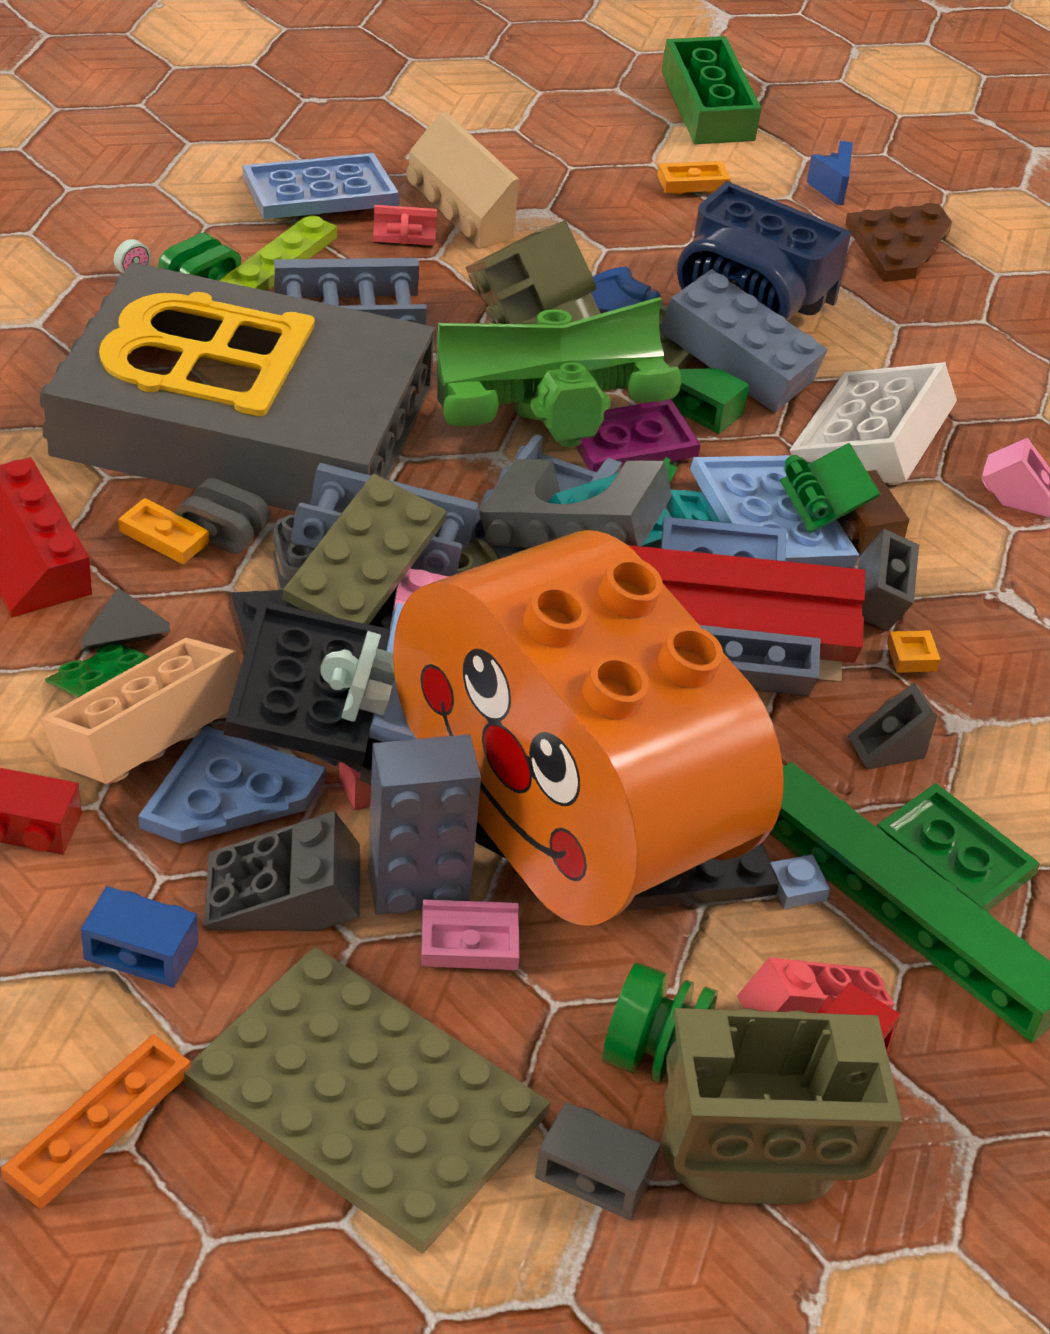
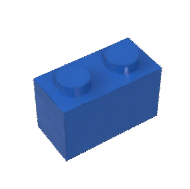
M106 886L81 928L84 960L174 988L198 945L197 913L187 911L178 905H167L144 898L132 891H122Z

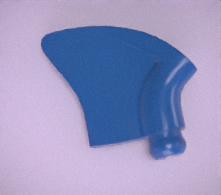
M627 267L613 268L593 276L596 290L591 292L601 314L661 297L657 290H651V286L634 279L631 270Z

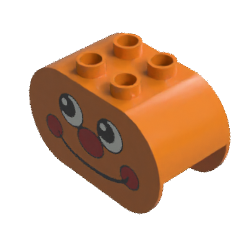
M577 531L424 585L415 590L403 605L395 630L393 664L398 697L407 724L417 739L471 735L481 776L477 821L537 898L557 916L578 925L590 926L601 924L624 911L635 895L710 859L729 860L748 853L759 846L772 831L777 821L783 798V764L778 739L762 700L751 683L723 653L719 641L711 633L702 629L664 586L657 570L643 561L624 542L599 531Z

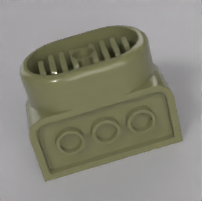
M566 220L541 228L465 267L468 274L472 273L469 275V279L478 295L483 294L482 297L489 306L485 308L491 324H537V315L542 311L552 309L570 313L572 322L601 314L591 292L596 290V284Z
M675 1008L673 1018L677 1041L669 1049L666 1061L669 1083L664 1094L667 1119L662 1132V1149L670 1170L685 1187L706 1199L723 1203L801 1204L821 1197L832 1188L836 1181L860 1180L876 1173L881 1167L903 1120L878 1015L806 1013L799 1010L771 1012L753 1009Z

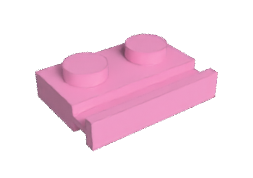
M423 899L421 967L518 970L519 904Z

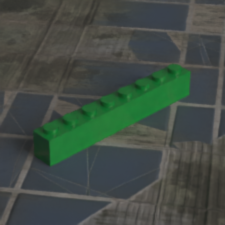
M793 762L783 767L784 786L782 804L777 821L769 833L798 857L813 854L824 878L1031 1043L1050 1028V961L1031 947L1026 940L1018 937L1001 924L987 910L982 909L957 890L952 883L944 880L927 867L917 856L909 853L892 840L883 830L874 826L857 813L847 802L831 793L817 782L813 776L804 772Z

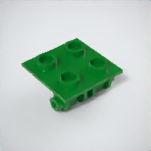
M850 443L841 446L810 464L798 455L789 456L785 461L784 467L787 476L780 479L809 533L881 496Z
M111 643L100 647L96 651V655L86 660H76L63 664L59 667L58 673L45 678L47 683L79 698L145 661L150 656L120 643Z

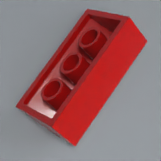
M32 457L13 460L0 465V597L11 618L92 595L89 556Z

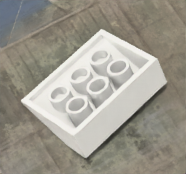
M946 363L844 372L791 447V455H798L803 457L806 462L812 463L841 446L850 443L866 471L876 470L884 483L889 485L906 482L957 402Z

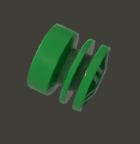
M635 963L625 980L614 1008L604 1042L602 1063L634 1074L641 1066L646 1054L654 1057L652 1081L660 1083L667 1072L666 1061L668 1051L673 1043L677 1041L673 1018L675 1008L715 1009L718 990L707 986L704 987L696 1005L692 1006L690 1004L694 982L684 981L675 998L672 999L666 997L668 973Z

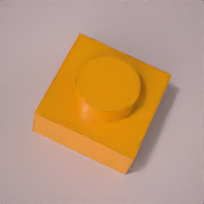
M930 630L890 631L887 645L896 673L937 672L940 657Z

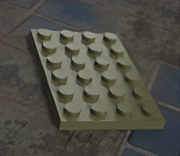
M316 946L304 955L191 1062V1067L184 1073L185 1079L182 1081L188 1088L422 1254L549 1114L550 1109L549 1100Z

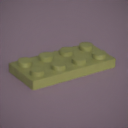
M373 473L283 589V600L305 611L369 625L446 520L447 510Z

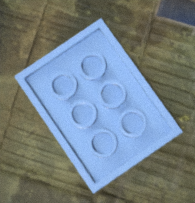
M791 455L693 458L690 471L720 522L787 529L785 561L836 567L855 566L859 554L838 520L812 533H809L780 482V479L787 476L784 471L785 461Z

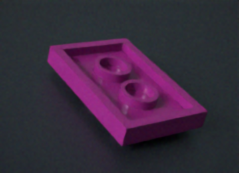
M672 399L607 409L604 411V420L595 436L582 439V443L575 446L588 470L598 472L607 457L622 462V468L626 461H664L665 457L671 459L670 462L699 457L700 451L699 441Z

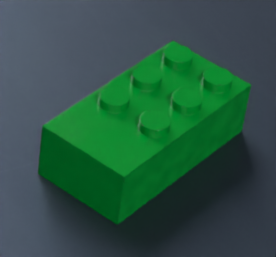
M727 37L666 39L661 72L693 143L710 144L755 141L762 108Z

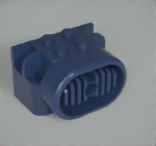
M726 181L698 207L694 239L683 249L678 259V282L681 290H683L713 269L747 294L754 296L757 301L767 308L783 316L786 321H789L797 312L809 316L815 315L823 308L825 303L832 306L837 303L851 231Z

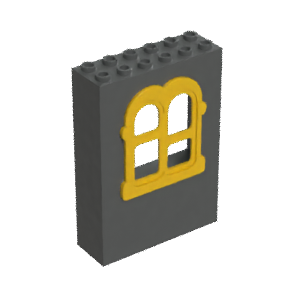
M131 262L124 274L118 276L115 287L110 295L103 298L101 307L95 317H91L88 320L86 330L80 339L74 341L71 352L66 360L59 363L56 374L51 382L45 384L42 388L40 406L44 408L45 412L43 437L47 439L48 455L194 489L204 480L215 478L261 497L269 506L296 511L299 503L310 505L315 473L319 463L367 475L374 473L384 479H389L431 390L435 327ZM141 346H152L182 353L172 371L167 375H159L136 369L127 360L128 355L134 349ZM199 357L261 370L252 388L244 393L191 382L186 379Z

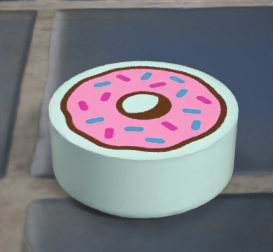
M129 239L121 243L114 254V265L122 274H124L131 262L149 266L151 261V253L148 247L135 239Z

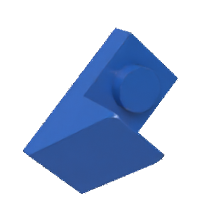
M840 141L838 153L831 152V156L817 154L811 156L807 176L808 184L837 205H844L850 174L853 142Z

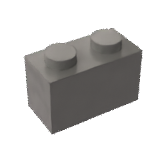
M883 529L861 554L858 569H865V596L862 604L864 621L889 631L913 605L919 544Z
M565 1102L539 1148L535 1178L631 1221L655 1173L661 1143L650 1139L639 1130L627 1129L606 1120L591 1109L579 1108Z

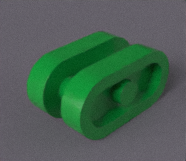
M203 232L165 250L159 258L158 268L219 281L241 265V256L229 246L222 245L212 235Z

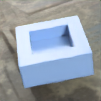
M813 854L770 862L780 883L777 896L784 909L827 901L830 888Z

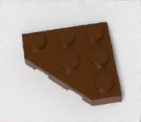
M926 203L920 206H896L892 209H867L861 212L847 213L845 225L851 231L852 236L884 282L915 279L925 261L928 262L937 251L940 241L942 239L945 240L949 235L952 221L940 204Z

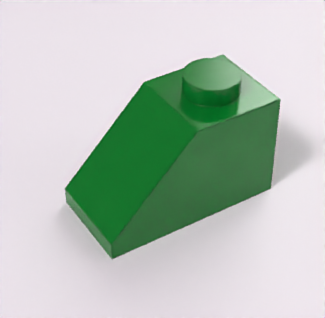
M719 368L680 369L682 382L679 393L676 397L672 398V401L681 415L720 434L744 414L749 389L748 383Z

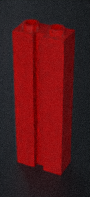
M628 545L643 561L657 570L664 586L699 625L821 638L820 660L855 663L863 648L864 616H862V604L865 596V569Z

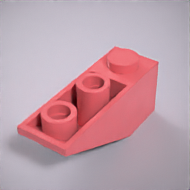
M771 957L766 960L737 995L743 1009L771 1012L799 1010L806 1013H817L821 1004L829 995L836 998L845 986L851 983L887 1006L893 1008L895 1005L884 988L883 979L873 968Z

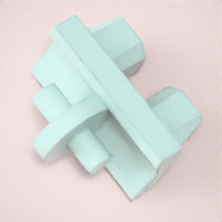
M367 632L359 659L353 656L350 651L341 650L331 652L322 661L320 673L323 679L330 684L331 688L341 690L342 688L350 687L341 718L355 722L359 709L382 716L385 713L395 675L393 653L377 648L381 637L380 634Z

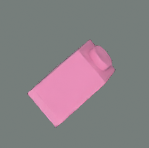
M1025 438L989 454L982 475L985 488L990 493H994L1004 506L1050 517V468L1030 440Z

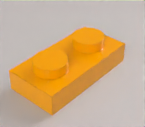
M723 161L659 163L657 175L665 193L677 195L685 192L713 193L726 181L731 182Z
M146 498L142 499L118 519L119 532L183 565L209 544V530Z

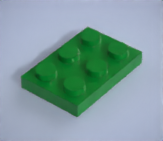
M937 783L877 824V827L883 830L892 840L909 853L917 856L927 867L944 880L952 883L957 890L987 911L991 910L1034 877L1040 865L1036 859Z

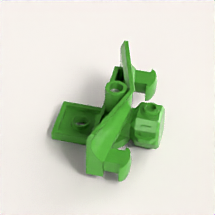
M660 297L573 322L570 313L552 309L540 312L537 315V324L438 323L437 400L443 408L445 421L451 426L461 427L485 424L494 420L499 404L509 403L518 416L541 420L556 442L566 447H575L582 443V439L595 436L604 420V411L611 406V400L603 390L628 388L629 397L633 401L641 403L666 401L676 397L680 390L682 378L678 367H669L664 361L659 330V311L662 299Z

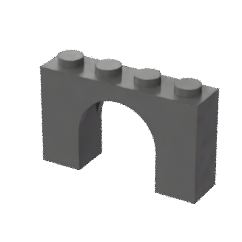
M516 459L479 513L487 543L490 546L535 547L584 530L607 533L627 545L642 546L672 494L665 461H626L612 484L597 496L577 503L552 504L548 503V501L555 493L560 492L553 460Z

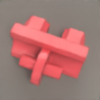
M374 205L373 242L435 246L437 209Z

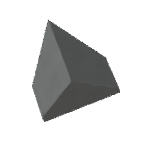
M117 588L79 642L80 649L84 651L100 648L111 643L125 644L165 637L170 633L171 629L168 621L120 588Z
M914 682L900 694L888 698L874 715L847 736L863 764L868 769L924 759L937 720V714L919 685Z

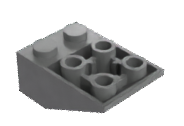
M335 811L209 852L204 927L207 930L318 931L360 917V844Z

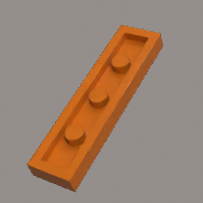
M152 1034L1 1167L3 1180L41 1210L185 1079L184 1073L191 1067V1061Z

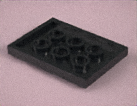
M259 600L223 735L363 765L373 713L359 709L355 722L341 718L350 687L342 688L341 690L331 688L330 684L323 679L320 673L321 664L326 655L341 650H348L359 659L368 631L381 635L377 648L386 651L391 629Z

